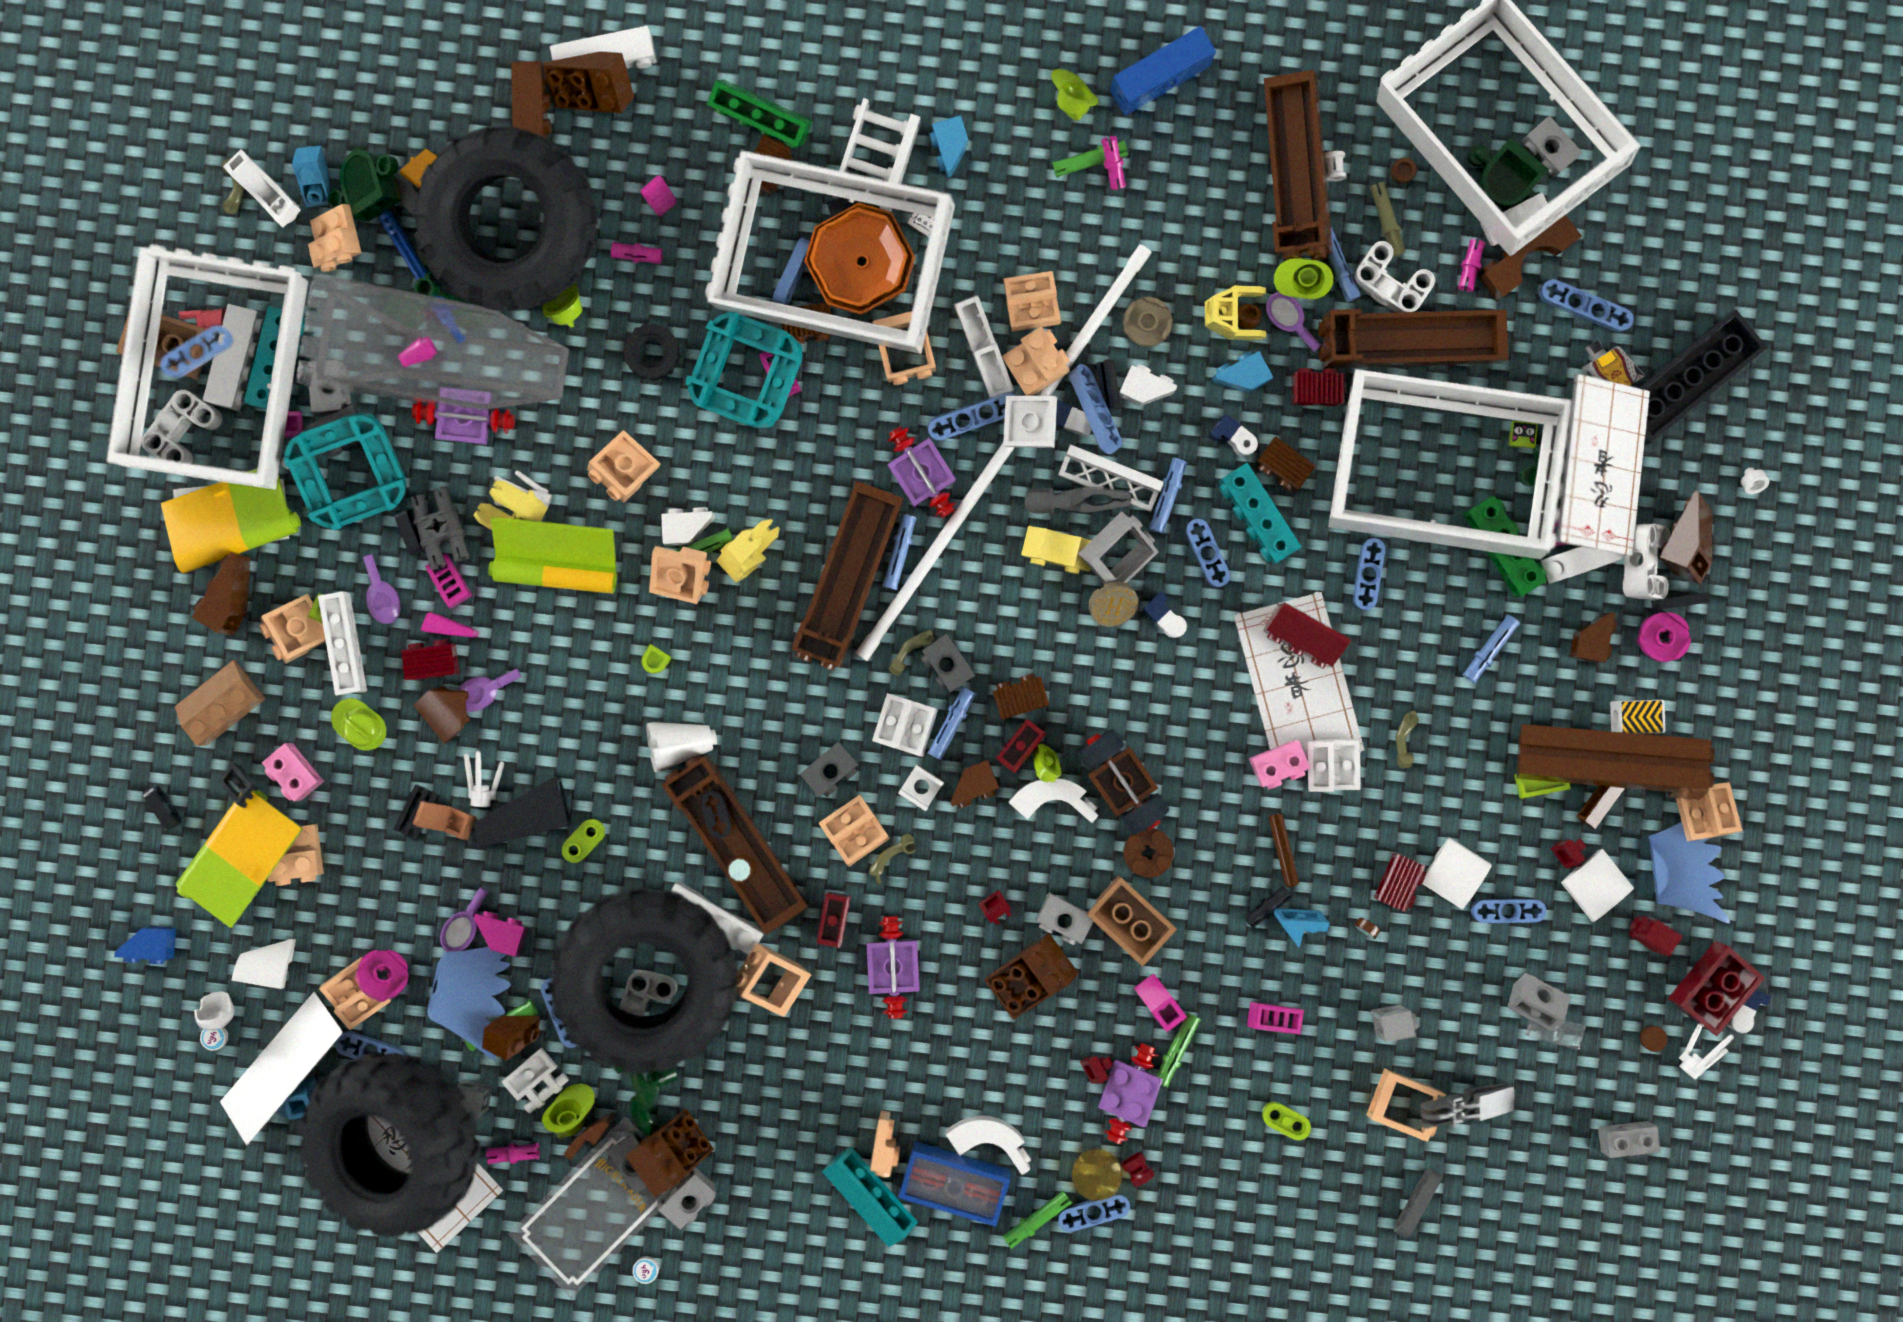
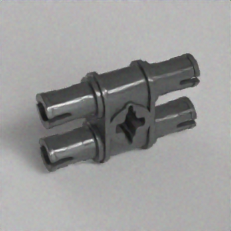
M447 486L439 487L440 491H438V488L433 490L439 509L434 514L429 513L425 495H416V500L414 496L409 499L415 516L413 525L416 527L420 538L419 545L426 551L431 570L439 569L438 565L441 568L446 566L440 545L447 541L450 544L455 562L463 561L462 557L465 560L470 557L463 538L466 532L461 526L458 516L459 510L453 506ZM442 524L443 526L440 527V532L435 531L439 529L438 525Z

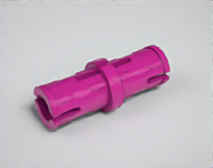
M1109 136L1111 147L1107 137L1101 140L1106 159L1104 167L1108 169L1110 188L1117 190V179L1120 188L1126 186L1122 169L1124 161L1119 154L1117 137Z
M1477 239L1469 240L1466 259L1462 261L1461 265L1463 268L1462 275L1457 287L1461 291H1464L1467 281L1466 292L1474 291L1477 272L1481 270L1482 266L1480 260L1485 246V242L1479 240L1476 250Z
M613 242L611 258L633 260V263L637 264L641 261L661 265L663 249L643 247L640 243L629 245Z
M511 1143L506 1147L487 1148L486 1157H489L487 1163L510 1162L515 1164L519 1160L539 1159L540 1150H537L539 1143L525 1145Z

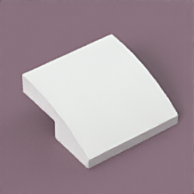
M887 693L872 741L923 757L938 709Z
M1360 739L1308 741L1309 791L1334 792V790L1361 789Z
M1449 837L1435 855V860L1427 869L1426 877L1422 884L1463 910L1483 882L1492 864Z
M1603 849L1597 850L1582 866L1576 867L1561 882L1592 922L1607 913L1634 889Z

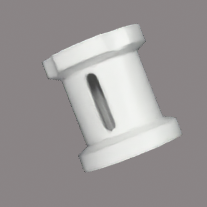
M1331 151L1324 153L1327 181L1346 179L1347 176L1343 168L1345 152ZM1334 162L1336 163V170L1333 169Z

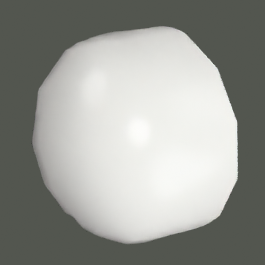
M223 991L213 992L204 996L200 1000L201 1007L199 1011L197 1009L194 1010L198 1026L206 1030H217L225 1027L235 1014L229 993Z

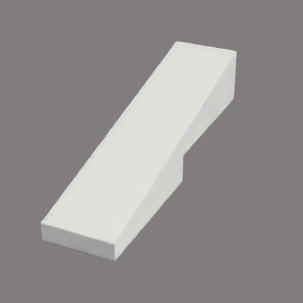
M975 295L953 304L989 397L1013 391L1011 380L998 345L994 340L979 296Z

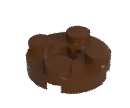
M1155 828L1149 831L1145 829L1138 834H1131L1127 838L1123 847V857L1126 865L1135 874L1152 878L1163 874L1170 868L1174 857V849L1170 838L1164 832ZM1146 845H1149L1151 849H1155L1152 859H1147L1146 856L1141 854L1145 850Z

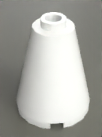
M651 722L646 725L648 747H650L651 751L650 758L654 772H661L690 760L697 755L712 751L713 745L717 744L715 730H710L709 725Z

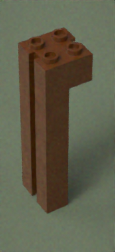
M1314 70L1264 78L1276 222H1272L1275 253L1283 261L1311 256L1312 260L1325 259L1328 254H1333L1318 76Z
M1361 309L1330 310L1322 318V322L1318 324V335L1324 339L1323 347L1319 348V361L1323 362V369L1502 364L1508 360L1507 310L1361 314Z
M856 481L804 621H801L791 650L796 651L795 657L808 662L815 658L820 660L819 666L835 671L836 667L842 668L904 502L902 497Z
M1522 724L1519 729L1517 779L1668 792V797L1700 800L1708 793L1709 788H1713L1714 773L1710 772L1709 763L1714 762L1715 748H1711V740Z
M697 755L686 762L688 767L685 770L676 769L665 776L666 782L662 784V787L678 810L682 809L764 934L767 935L806 909L809 904L710 756L703 757L702 755ZM717 791L725 799L732 822V830L724 838H715L708 830L701 807V799L707 792ZM710 795V800L706 802L707 807L712 806L714 814L718 813L716 805L720 801L718 798L714 799L713 795ZM719 815L715 816L717 825L713 826L715 831L719 830L720 834H723V829L727 827V824L720 822ZM736 857L747 858L753 866L751 877L742 883L732 881L727 874L729 862Z

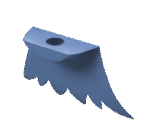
M1682 822L1648 836L1657 904L1695 911L1722 922L1730 923L1724 911L1713 901V899L1723 898L1722 894L1716 889L1709 887V885L1725 877L1720 870L1708 865L1720 853L1721 847L1705 844L1704 842L1707 839L1687 842Z
M489 946L465 951L445 952L437 964L427 1009L430 1020L451 1030L474 1045L489 1058L496 1061L494 1054L482 1049L484 1027L490 1024L486 1017L505 1014L504 1008L492 996L507 990L511 986V983L495 975L510 966V963L500 961L507 954L490 950Z

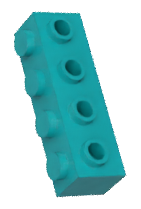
M271 306L267 308L244 399L245 404L267 410L270 389L267 388V384H271L282 309ZM305 317L302 318L300 336L305 332ZM298 345V351H297V357H296V359H297L298 356H299V351H300L299 345Z
M1245 463L1219 481L1221 484L1219 486L1220 492L1225 499L1230 498L1234 504L1233 512L1239 520L1243 519L1248 526L1246 532L1252 541L1257 540L1262 548L1259 550L1260 554L1267 563L1270 561L1274 565L1302 547L1248 463Z
M850 1146L835 1156L822 1173L888 1247H891L903 1240L918 1222Z

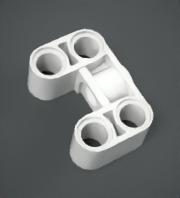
M1385 241L1375 243L1354 271L1353 278L1356 286L1395 313L1415 312L1435 284L1433 273L1429 270L1421 269L1407 283L1401 284L1386 274L1387 271L1385 270L1393 256L1392 246ZM1381 250L1385 254V260L1377 259L1374 251ZM1362 270H1366L1371 274L1370 281H1366L1361 277L1360 272ZM1416 278L1424 279L1426 288H1420L1416 284ZM1403 298H1408L1411 300V309H1407L1403 306Z
M187 390L176 391L143 435L142 446L147 452L160 460L174 462V455L180 452L181 459L179 462L192 464L193 456L191 452L178 442L192 423L208 430L217 429L222 423V415L212 405L202 401L203 399ZM190 397V406L184 409L183 402L186 398ZM210 411L211 419L204 423L203 416ZM160 437L161 444L155 449L154 441Z
M1659 524L1635 525L1632 555L1625 554L1623 580L1625 596L1636 599L1666 598L1668 582L1664 576L1657 575L1658 549H1661L1671 536L1668 527ZM1643 555V563L1639 565V558Z
M638 970L627 981L620 1009L630 1014L644 1016L649 999L664 1002L669 1000L677 991V983L670 976L647 970ZM635 977H643L646 980V987L643 989L637 988L634 983ZM662 982L667 983L671 988L670 994H662L658 989L659 984Z

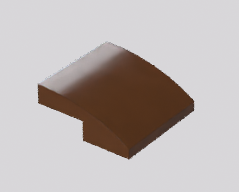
M611 1112L590 1124L572 1142L563 1155L572 1160L587 1140L595 1145L617 1114Z

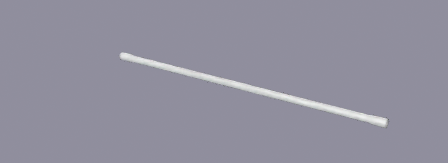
M1139 244L1128 260L1126 267L1065 354L1070 360L1067 363L1069 369L1134 275L1142 268L1151 255V251L1145 246ZM1063 377L1038 392L1036 396H1051ZM1002 443L876 626L855 652L866 661L869 660L880 644L882 637L1015 447H1005Z

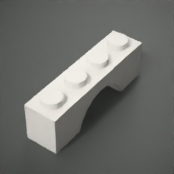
M680 881L675 883L671 890L683 894V897L703 906L712 914L720 928L724 929L731 945L746 954L752 951L756 943H759L764 935L760 927L718 907L701 893Z

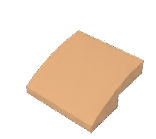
M1053 271L1003 278L1012 332L1061 324Z
M1730 782L1714 784L1713 788H1709L1708 793L1700 800L1676 798L1687 842L1743 831Z
M858 795L819 822V825L849 867L890 839L861 795Z
M362 957L320 985L319 988L335 1007V1014L349 1031L391 1002V999L379 1002L366 996L360 990L355 976Z

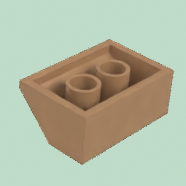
M130 312L116 349V353L124 355ZM161 314L153 366L161 368V360L165 355L203 333L205 329ZM194 345L191 348L190 355L193 359H199L203 356L204 350L201 345ZM182 353L181 356H183L184 359L180 362L174 360L170 361L172 366L169 368V370L172 369L178 371V364L185 361L189 365L191 362L188 361ZM203 364L184 376L198 381Z
M232 660L177 704L175 710L181 727L196 746H207L266 698L236 660Z
M1119 875L1104 890L1086 914L1142 967L1177 930Z

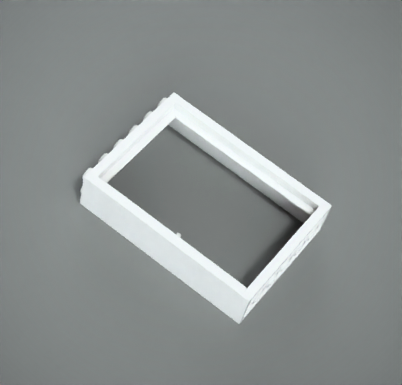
M1482 0L1478 8L1475 10L1469 9L1465 12L1457 24L1448 25L1436 40L1430 39L1421 47V51L1415 56L1412 54L1407 56L1401 62V66L1395 71L1389 70L1381 78L1376 102L1511 257L1630 166L1640 145L1511 0ZM1492 30L1496 32L1550 93V100L1553 101L1555 99L1607 158L1516 229L1403 100L1409 93Z
M741 151L740 158H736L734 164L735 181L730 184L728 190V197L730 198L729 207L725 208L722 221L725 223L723 233L720 232L717 239L718 256L717 258L714 257L711 265V272L713 273L712 282H709L706 287L705 295L708 298L707 302L722 311L736 312L745 316L921 354L955 209L951 196ZM762 181L849 199L851 203H854V200L934 217L908 331L736 294Z
M150 245L149 249L140 247L107 462L124 467L276 490L308 281L301 276V273L295 272L294 268L279 266V270L270 268L269 264L262 262H253V265L243 263L241 259L228 257L227 261L218 259V256L202 253L201 257L192 255V252L182 249H176L175 253L166 251L165 247ZM167 275L285 294L271 384H267L270 392L257 474L139 456Z
M1355 369L1350 385L1328 527L1542 559L1550 552L1551 548L1555 547L1557 534L1553 533L1554 523H1558L1560 508H1556L1558 498L1561 499L1564 488V483H1560L1561 473L1564 474L1567 467V458L1563 457L1564 451L1569 448L1571 434L1567 433L1568 425L1572 424L1574 418V409H1571L1572 400ZM1361 398L1544 424L1528 537L1438 524L1436 520L1425 522L1345 510L1344 506Z

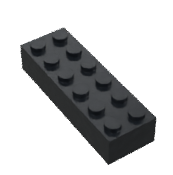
M1737 309L1724 315L1636 387L1650 391L1644 446L1654 442L1768 349Z

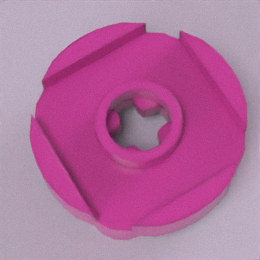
M1656 613L1646 618L1641 624L1637 643L1643 653L1650 659L1659 662L1673 661L1681 658L1687 652L1691 643L1688 632L1690 629L1687 622L1675 613ZM1668 631L1667 637L1670 641L1661 643L1659 633Z
M374 950L362 958L357 968L355 980L360 990L366 996L379 1002H384L387 999L396 997L403 991L408 982V966L404 958L395 951ZM386 970L388 972L386 976L388 979H379L376 971L382 972Z

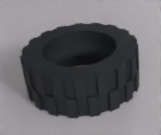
M654 323L650 325L642 324L641 327H636L627 336L628 338L624 342L625 349L623 350V355L625 356L626 364L638 377L647 381L648 379L652 381L663 380L678 367V361L681 357L679 353L680 346L674 335L664 326H658ZM649 340L660 342L664 348V357L657 364H647L640 357L641 346Z

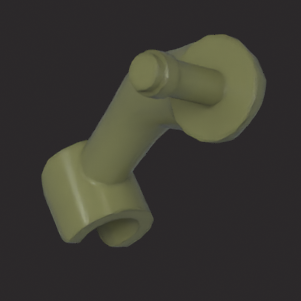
M231 158L226 159V160L223 161L222 164H221V165H222V168H223V171H224L225 173H228V172L226 171V169H225L223 166H224ZM232 176L233 189L227 200L223 203V209L228 214L237 212L244 193V187Z
M931 630L924 631L905 641L890 664L889 671L896 676H900L906 667L902 662L908 653L915 648L931 645L934 641L933 632Z
M1416 711L1405 714L1396 732L1397 765L1400 768H1410L1414 762L1413 754L1407 753L1406 737L1419 722Z
M903 835L899 843L885 849L874 861L869 869V874L875 876L877 884L882 882L880 875L883 873L884 867L890 858L902 851L906 854L915 852L916 847L913 844L914 838L912 835Z

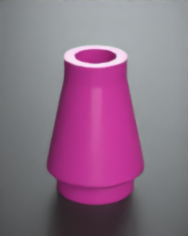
M420 336L397 356L401 364L406 368L410 365L433 359V356L438 352L429 336L424 338Z

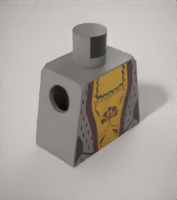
M1599 340L1586 347L1593 361L1582 367L1585 376L1630 386L1645 377L1643 372L1621 347L1617 346L1606 352Z

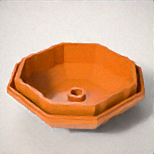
M858 202L814 227L804 261L829 306L863 315L906 291L916 256L892 212ZM860 258H866L864 266L858 265Z

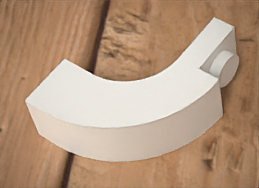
M242 149L223 166L268 211L280 226L284 227L291 223L301 211L292 198Z
M1580 546L1541 560L1550 584L1625 558V554Z
M1058 778L1054 783H1045L1040 779L1030 782L1019 789L1008 801L1026 819L1040 805L1051 800L1068 802L1091 823L1099 816L1094 812L1097 807L1087 798L1084 801L1080 799L1086 790L1071 781Z
M973 1116L965 1118L946 1129V1136L959 1155H962L978 1144L992 1143L1000 1146L1007 1152L1021 1175L1030 1170L1028 1163L1031 1161L1030 1156L1023 1147L1021 1149L1018 1148L1025 1143L1023 1136L1016 1128L1004 1120L992 1116Z

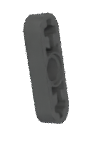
M1428 1168L1423 1173L1395 1223V1233L1404 1238H1408L1412 1234L1441 1182L1442 1175L1431 1168Z

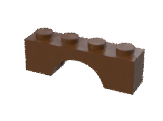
M1564 215L1511 257L1506 251L1502 253L1505 258L1499 263L1493 260L1483 268L1485 273L1479 279L1494 299L1499 301L1523 282L1521 265L1528 253L1543 251L1556 257L1581 238L1582 235L1568 217Z

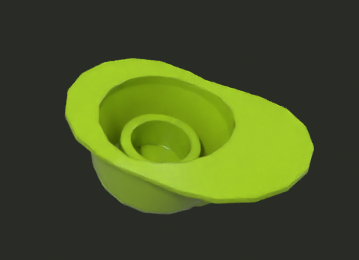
M1056 69L1051 73V79L1058 88V107L1074 121H1079L1091 106L1099 103L1098 98L1090 91L1081 78L1074 73L1063 69Z
M1290 258L1277 267L1274 274V284L1282 295L1304 299H1318L1330 291L1333 285V274L1331 269L1323 262L1303 258Z
M576 282L572 287L567 288L558 295L556 299L542 305L544 316L549 317L557 325L567 324L572 328L574 327V320L582 313V305Z
M347 698L335 705L331 713L332 726L352 746L360 750L369 751L383 743L387 731L385 722L366 704L358 699Z
M581 1083L565 1088L543 1114L542 1123L548 1131L556 1133L557 1137L561 1140L564 1137H570L580 1132L584 1126L585 1116L591 1110L595 1101L593 1089Z

